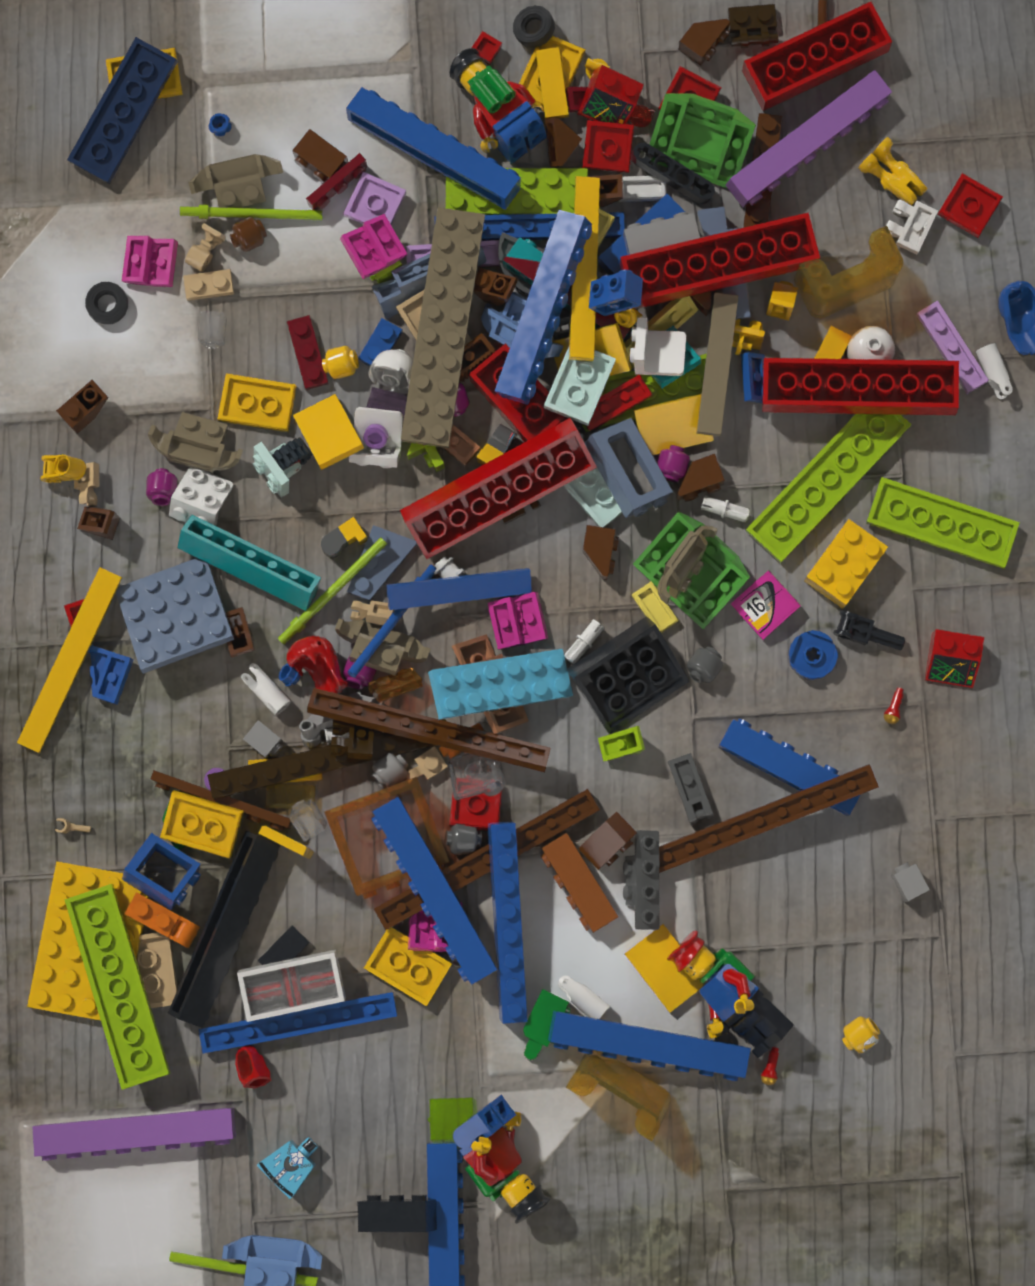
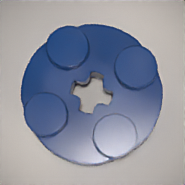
M816 630L807 631L797 636L791 643L788 652L789 664L799 676L805 679H821L835 667L838 658L837 649L833 640L827 634ZM816 649V654L820 657L812 662L809 660L806 652Z

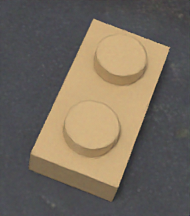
M230 269L183 276L187 301L234 294Z

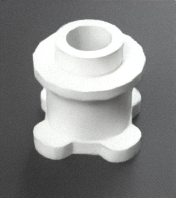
M443 557L435 565L436 571L434 573L435 575L439 574L441 578L462 576L465 573L463 568L459 569L453 562V557L449 559Z

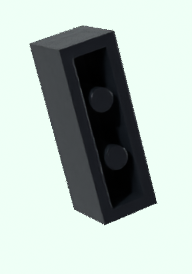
M367 1195V1200L357 1201L358 1232H430L437 1230L436 1199H427V1195H412V1199H404V1195H389V1199H382V1195Z

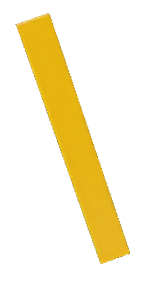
M576 176L574 214L585 216L590 221L592 233L590 238L586 240L583 248L584 256L582 261L578 262L575 271L576 279L571 285L569 360H594L596 312L589 309L591 281L597 280L600 178Z
M99 567L17 741L18 744L38 753L41 752L123 577Z

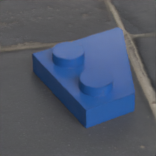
M91 645L88 652L91 655L92 665L90 666V675L93 679L91 685L92 696L118 705L134 659Z

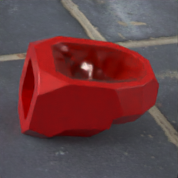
M246 1045L237 1051L235 1065L239 1080L244 1088H259L271 1081L270 1070L267 1068L263 1056L259 1054L255 1047Z

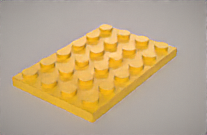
M56 861L27 1007L100 1020L65 899L113 884L137 960L140 935L143 933L144 924L124 913L136 892L148 899L150 897L122 880L123 873Z

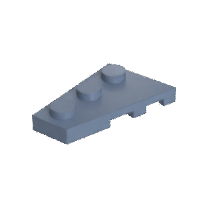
M373 525L362 555L380 537L387 542V545L352 578L347 593L371 601L397 567L402 564L407 555L417 546L415 540Z

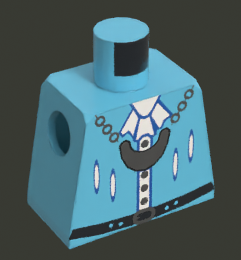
M307 1137L299 1146L293 1140H290L259 1162L257 1166L291 1199L316 1164L309 1157L315 1152L318 1145L310 1137Z

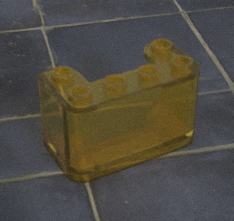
M887 226L874 231L869 237V256L862 263L831 276L826 264L820 259L799 264L794 282L811 316L819 319L825 318L888 290L894 285L904 262Z

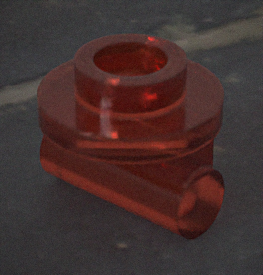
M637 104L629 120L637 127H646L653 119L656 110Z

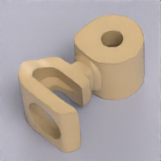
M203 223L202 229L205 230L206 239H202L200 245H193L185 258V263L200 272L206 270L213 258L210 251L217 245L222 244L226 238L224 234Z

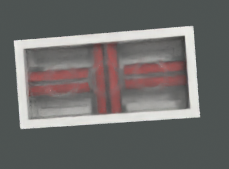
M336 950L241 969L237 973L247 1022L339 1003L346 999Z

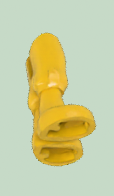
M886 137L874 152L860 164L858 169L862 173H871L881 179L880 183L884 189L889 190L897 198L912 206L917 201L916 195L922 196L927 191V187L909 168L908 164L903 161L897 162L890 152L893 142L889 137ZM878 161L887 166L890 169L891 173L883 169L879 165Z

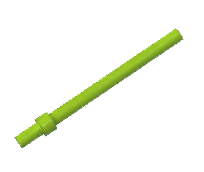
M199 205V207L180 206V216H199V219H209V217H253L322 220L321 210L209 207V205Z
M380 537L300 617L296 616L290 622L291 625L278 637L279 641L285 645L297 632H302L307 627L306 623L387 545V542Z
M173 1251L170 1253V1262L245 1275V1264ZM297 1271L295 1286L297 1284L317 1286V1277L301 1275Z

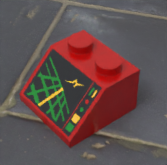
M601 65L592 73L578 115L591 121L626 124L637 105L644 84Z
M935 629L931 634L925 681L973 688L981 662L984 637Z

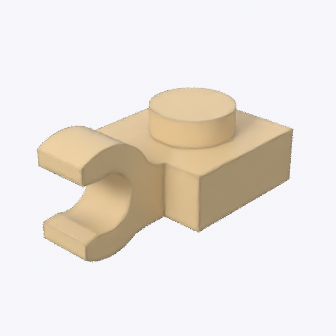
M95 462L85 463V474L81 479L74 480V489L80 490L79 504H87L88 507L97 506V495L93 488L99 487V464Z
M371 600L370 604H365L360 601H353L351 609L359 612L352 611L350 619L354 621L366 618L368 623L384 625L394 610H389L388 603Z
M435 746L414 759L418 766L407 772L406 780L410 784L422 775L427 780H430L448 768Z

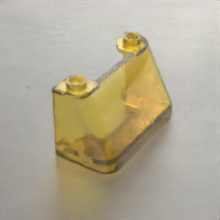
M593 1050L592 1054L584 1053L565 1087L577 1095L587 1096L599 1084L638 1109L635 1113L637 1116L635 1120L637 1132L652 1142L670 1106L671 1097L669 1092L620 1060L602 1056L603 1052Z

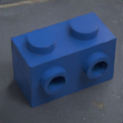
M620 270L619 273L605 275L600 279L591 281L589 309L603 316H608L641 306L643 278L633 274L630 270Z

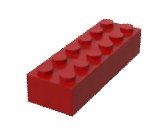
M870 1L745 60L742 72L762 111H765L888 53L892 40Z

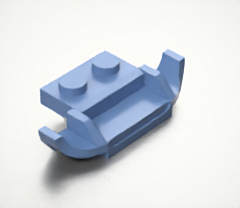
M512 292L503 312L494 310L489 303L485 304L481 320L491 338L502 344L506 343L510 348L527 298ZM552 342L551 349L546 353L545 358L559 357L563 345Z
M250 1235L224 1245L222 1259L247 1261L244 1286H295L297 1267L321 1270L322 1255L302 1240Z

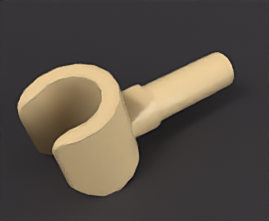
M63 818L56 819V821L64 822L65 824L62 830L55 829L56 832L65 834L74 830L91 831V826L76 825Z

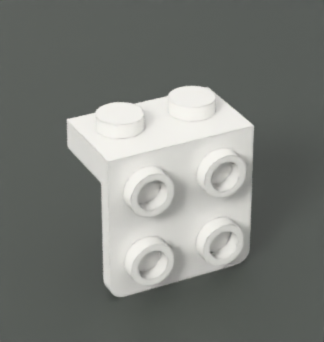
M637 318V327H632V341H635V348L630 349V362H633L635 365V374L683 375L686 333L680 331L648 330L647 318Z
M365 407L356 408L354 429L364 449L350 455L349 462L360 466L378 465L386 469L397 468L401 456L403 414L399 411ZM372 424L382 425L388 432L387 443L381 449L369 448L363 440L366 428Z
M190 467L171 497L169 516L186 523L190 516L194 515L217 526L219 511L230 494L233 483L204 470Z

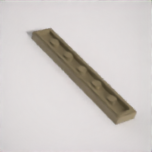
M714 294L696 434L721 436L738 304L737 295Z

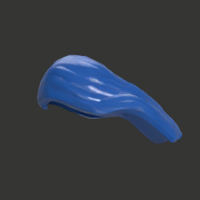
M1016 281L1006 285L1000 292L998 299L999 311L1005 321L1007 334L1015 349L1022 355H1028L1029 353L1035 355V289L1028 282Z

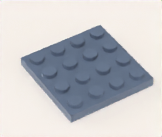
M199 558L118 587L116 591L134 652L143 674L234 640L209 563Z

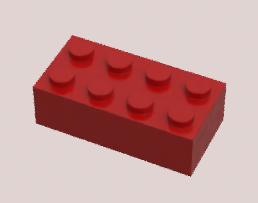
M505 343L469 374V377L479 392L517 435L526 442L568 418L544 408L549 392L538 379L535 384V395L530 399L528 405L503 398L495 392L510 349Z

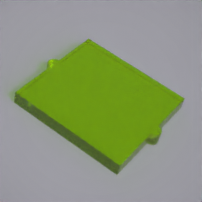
M473 1097L429 1099L430 1117L427 1120L430 1122V1140H454V1131L473 1116Z

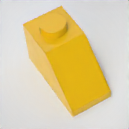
M787 281L775 282L766 315L789 321L798 288L793 287V284Z

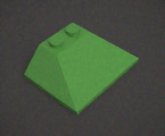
M665 94L650 145L711 183L727 188L725 185L729 179L741 171L756 124L738 109L695 94ZM663 162L657 163L668 168L667 164Z
M677 512L633 565L658 587L665 565L690 530L695 533L699 527L705 525L681 512ZM717 536L714 538L705 537L708 545L702 558L704 566L698 575L694 574L690 580L692 582L685 593L681 592L677 599L670 596V599L702 629L713 620L750 578L739 556Z

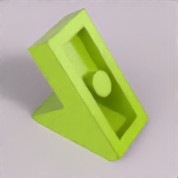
M411 443L407 454L408 460L426 452L423 457L429 468L434 467L436 473L445 469L435 446Z
M639 726L598 738L603 762L627 755L639 754L645 750Z

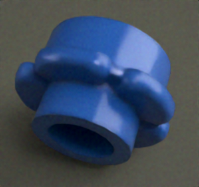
M221 113L213 115L208 125L210 132L215 133L219 137L224 136L226 132H230L232 124L229 122L230 118Z
M288 663L283 666L279 673V680L287 687L298 683L301 677L295 668L290 667Z

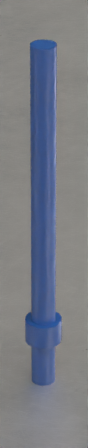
M429 565L424 573L414 581L430 580L435 574L436 567ZM408 608L394 610L348 670V674L351 677L355 678Z

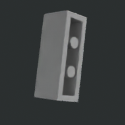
M681 212L675 214L674 218L664 220L661 217L651 220L649 224L641 225V223H634L627 226V229H624L623 232L627 254L630 255L700 238L694 213Z

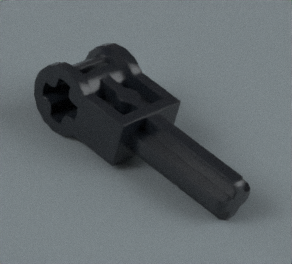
M840 611L839 615L841 618L837 630L833 632L835 636L862 645L872 641L899 651L903 649L905 644L904 637L873 627L874 620L852 612Z

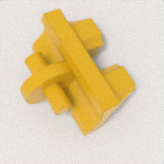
M736 319L732 347L736 348L735 355H740L741 349L751 351V348L761 350L765 331H762V322L753 320L750 321L749 327L739 326L741 319Z

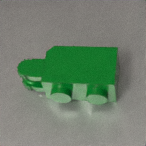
M542 989L523 1028L525 1036L529 1038L523 1053L527 1060L530 1059V1061L536 1059L543 1045L548 1047L549 1043L554 1044L548 1041L553 1011L570 1013L571 1008L567 1007L568 1001Z

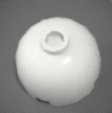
M866 326L859 329L851 336L847 346L848 359L893 360L895 355V344L892 336L885 329L878 326Z
M400 349L383 351L372 362L368 371L369 378L375 385L377 381L384 385L382 390L386 392L405 395L409 390L413 359L407 352Z

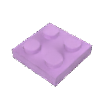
M363 172L343 214L345 217L361 224L385 214L392 225L404 200L406 190Z

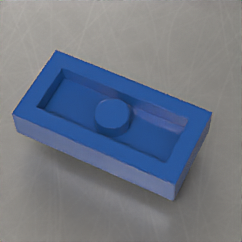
M381 318L359 355L358 360L371 366L378 354L394 348L403 329Z
M750 352L741 354L744 401L762 403L764 354Z

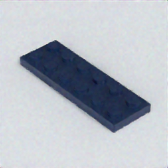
M135 37L67 161L110 184L178 60Z

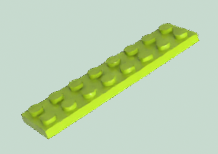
M855 414L745 531L781 564L912 424L902 415Z
M109 884L65 899L121 1089L124 1090L171 1074L114 885Z

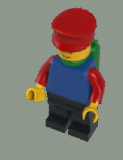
M692 931L672 951L667 960L675 964L678 972L684 970L692 979L701 978L700 982L702 984L706 982L700 989V994L708 1003L710 1021H713L712 1024L707 1025L709 1037L712 1039L721 1036L724 1028L722 1020L729 1027L732 1025L736 1033L743 1035L754 1047L751 1052L757 1058L761 1057L780 1042L794 1024L768 999L762 997L764 994L751 982L755 975L732 952H726L722 948L717 953L714 952L712 954L704 945L705 941L698 937V931Z

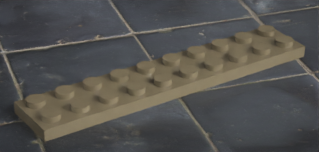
M439 207L437 209L401 434L402 442L449 448L485 214Z

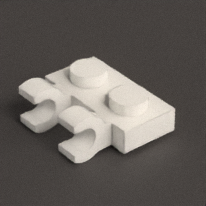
M898 200L892 212L899 216L908 217L904 227L889 220L882 233L898 238L895 245L917 255L938 210L919 201H916L914 206H911L902 200Z

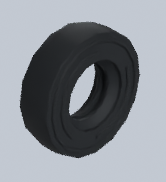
M537 5L521 10L513 22V33L519 43L529 48L540 47L547 43L555 30V21L551 13L544 7ZM540 20L542 26L538 32L534 34L526 32V26L530 21Z
M100 282L88 291L85 298V307L89 316L96 322L104 325L114 324L125 316L128 309V298L125 291L118 284ZM104 295H111L116 300L115 307L107 312L100 310L98 307L99 299Z

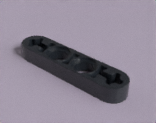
M639 143L634 147L631 153V160L639 168L697 203H708L713 197L715 188L707 179L647 143ZM642 151L646 153L643 159L639 157ZM653 157L656 158L652 165L649 164ZM663 162L667 164L668 171L661 172L658 170L657 163ZM677 175H685L689 183L686 185L680 184L677 180ZM695 182L696 184H695L694 188H693V189H690V187L692 186V184ZM702 188L706 189L704 196L700 194Z

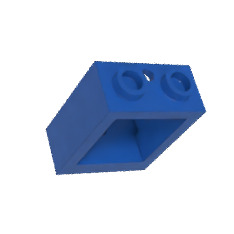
M151 833L125 867L122 880L169 910H172L176 904L179 906L182 904L188 894L185 892L190 885L194 887L201 876L199 873L201 864ZM155 851L188 871L172 893L139 873Z

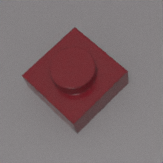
M567 87L565 89L568 112L579 111L587 87Z

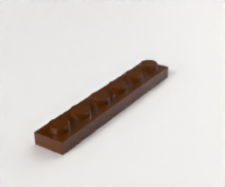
M759 113L752 162L779 142L782 116ZM768 189L761 194L763 198L753 206L750 203L746 205L743 228L768 222L772 191L769 192Z
M153 770L150 778L156 782L155 787L169 791L170 787L185 794L195 795L202 799L243 810V813L248 814L246 819L260 823L263 819L271 822L269 827L282 832L284 827L291 829L294 821L288 817L228 796L213 799L211 790Z

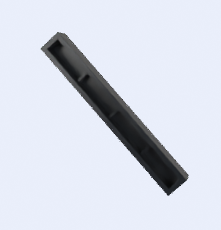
M245 831L169 1008L168 1014L203 1028L210 1016L214 1000L220 993L223 979L229 972L230 963L234 953L239 948L243 932L249 925L252 911L258 904L259 895L268 880L269 871L273 862L278 857V850L281 845Z

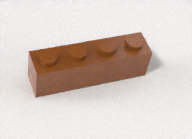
M567 833L542 848L544 854L540 855L547 868L552 866L555 870L556 875L553 878L560 889L566 888L569 893L566 899L573 910L579 909L582 914L579 920L586 931L591 929L594 933L618 918V915Z

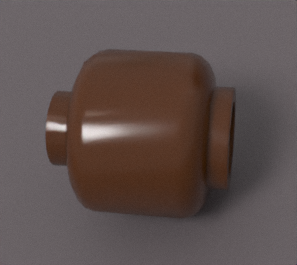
M248 217L233 224V234L230 235L234 247H240L244 252L262 246L264 238L267 237L262 222L259 219L255 220L253 217Z

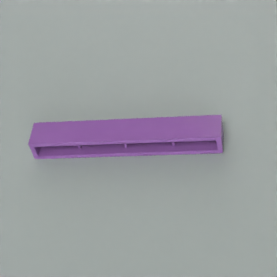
M876 70L872 71L731 177L725 186L742 207L749 203L753 206L763 198L761 194L767 189L769 192L773 191L781 184L780 179L784 176L790 178L799 170L798 166L804 162L807 165L817 157V151L821 148L823 151H826L835 143L833 139L839 135L842 138L853 130L852 125L857 121L859 124L863 123L871 116L870 111L874 108L877 110L883 108L889 102L887 98L892 93L891 89Z
M234 1107L32 1126L34 1157L42 1156V1161L55 1160L59 1154H66L67 1158L82 1157L81 1152H91V1156L106 1155V1150L115 1149L116 1154L131 1153V1148L141 1147V1152L155 1151L156 1146L165 1145L166 1150L181 1148V1143H190V1147L205 1146V1141H215V1145L230 1144V1139L236 1138Z

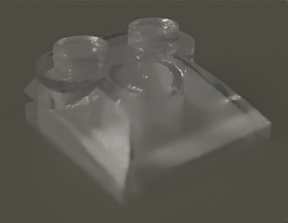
M463 753L448 759L455 800L482 793L487 796H495L503 790L505 780L501 761L469 753Z

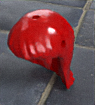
M308 636L297 640L289 648L286 655L287 663L290 667L295 668L300 676H303L302 668L306 670L313 679L316 689L339 694L348 686L347 681L341 677L336 652L326 638Z

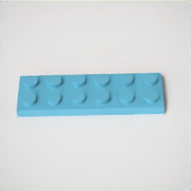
M563 649L434 669L428 672L439 720L573 696Z

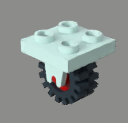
M300 437L287 442V444L283 443L271 451H268L261 441L254 446V456L252 457L255 462L253 466L260 475L264 474L268 479L266 483L273 494L278 493L282 498L289 493L288 478L301 470V465L307 463V460L313 454Z

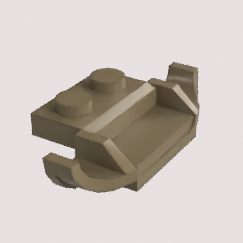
M253 154L209 164L188 183L191 194L214 189L219 208H241L266 202L261 178L281 174L283 169L281 161L265 155Z
M184 412L180 416L175 431L170 430L168 434L159 431L155 425H151L148 432L151 443L159 453L167 457V461L211 473L214 470H226L234 467L239 462L243 452L242 449H238L236 452L225 450L223 441L228 431V424Z
M701 526L695 533L690 530L665 565L663 576L658 583V595L665 604H668L670 596L677 599L681 592L685 593L691 585V577L694 574L698 575L704 566L702 562L703 554L708 545L705 537L714 538L717 534V528Z
M338 619L335 627L336 633L346 641L355 644L350 655L351 662H355L382 626L368 623L366 620L346 622ZM391 630L365 665L396 676L401 660L413 663L425 662L431 648L423 647L412 635Z

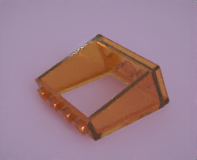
M418 777L324 812L357 897L363 896L364 899H368L378 895L376 890L386 887L388 891L401 886L400 881L409 878V881H412L407 872L402 874L399 869L362 883L339 824L341 820L386 804L397 797L402 798L413 793L436 856H433L441 870L447 868L445 864L450 863Z

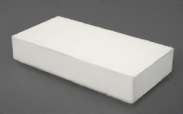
M654 176L623 177V199L619 200V202L659 201L666 195V183Z

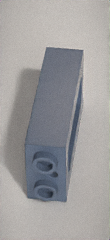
M632 418L598 431L588 438L585 445L625 518L632 515L639 517L646 513L648 508L654 506L656 509L668 502L667 498L673 491ZM625 438L651 484L652 491L643 495L637 494L609 443Z

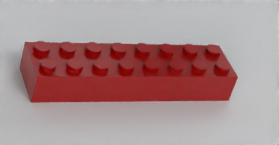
M808 212L622 256L620 266L621 270H630L633 274L643 278L641 306L634 307L638 309L818 266L820 261V254Z
M764 358L762 412L956 416L959 408V361Z
M571 418L404 507L400 512L405 524L427 560L594 470L597 466Z

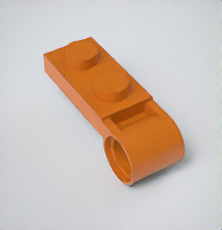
M137 892L124 913L188 949L201 928Z

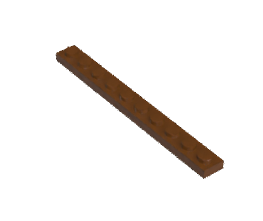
M313 688L307 706V713L544 773L551 750L550 747Z
M870 764L659 846V873L879 788Z
M588 789L517 828V856L599 811L600 809ZM489 844L442 870L453 892L491 871ZM410 888L374 908V911L384 929L387 930L423 910L420 904L424 903L420 894L415 896Z

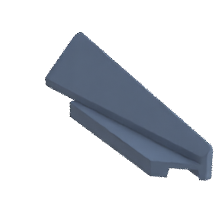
M724 207L703 209L697 212L705 237L737 229H727ZM746 283L722 288L723 294L738 296L736 319L750 318Z
M480 247L477 267L486 263V257L482 247ZM430 254L392 270L394 280L372 286L386 319L399 313L396 306L425 289Z

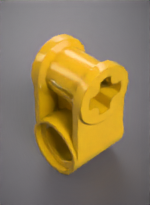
M63 454L44 455L41 457L44 464L43 475L40 476V481L60 483L62 481L79 480L85 474L86 465L81 459Z

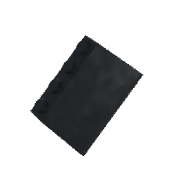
M647 616L566 669L608 734L613 733L690 682L658 627Z

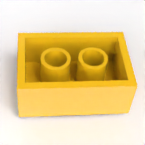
M848 519L809 572L804 582L844 609L888 546Z

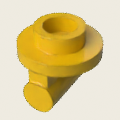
M588 58L585 64L586 75L591 79L593 71L599 66L604 65L608 68L610 66L602 59Z
M635 308L614 314L618 324L626 328L632 327L637 323V318L643 316Z

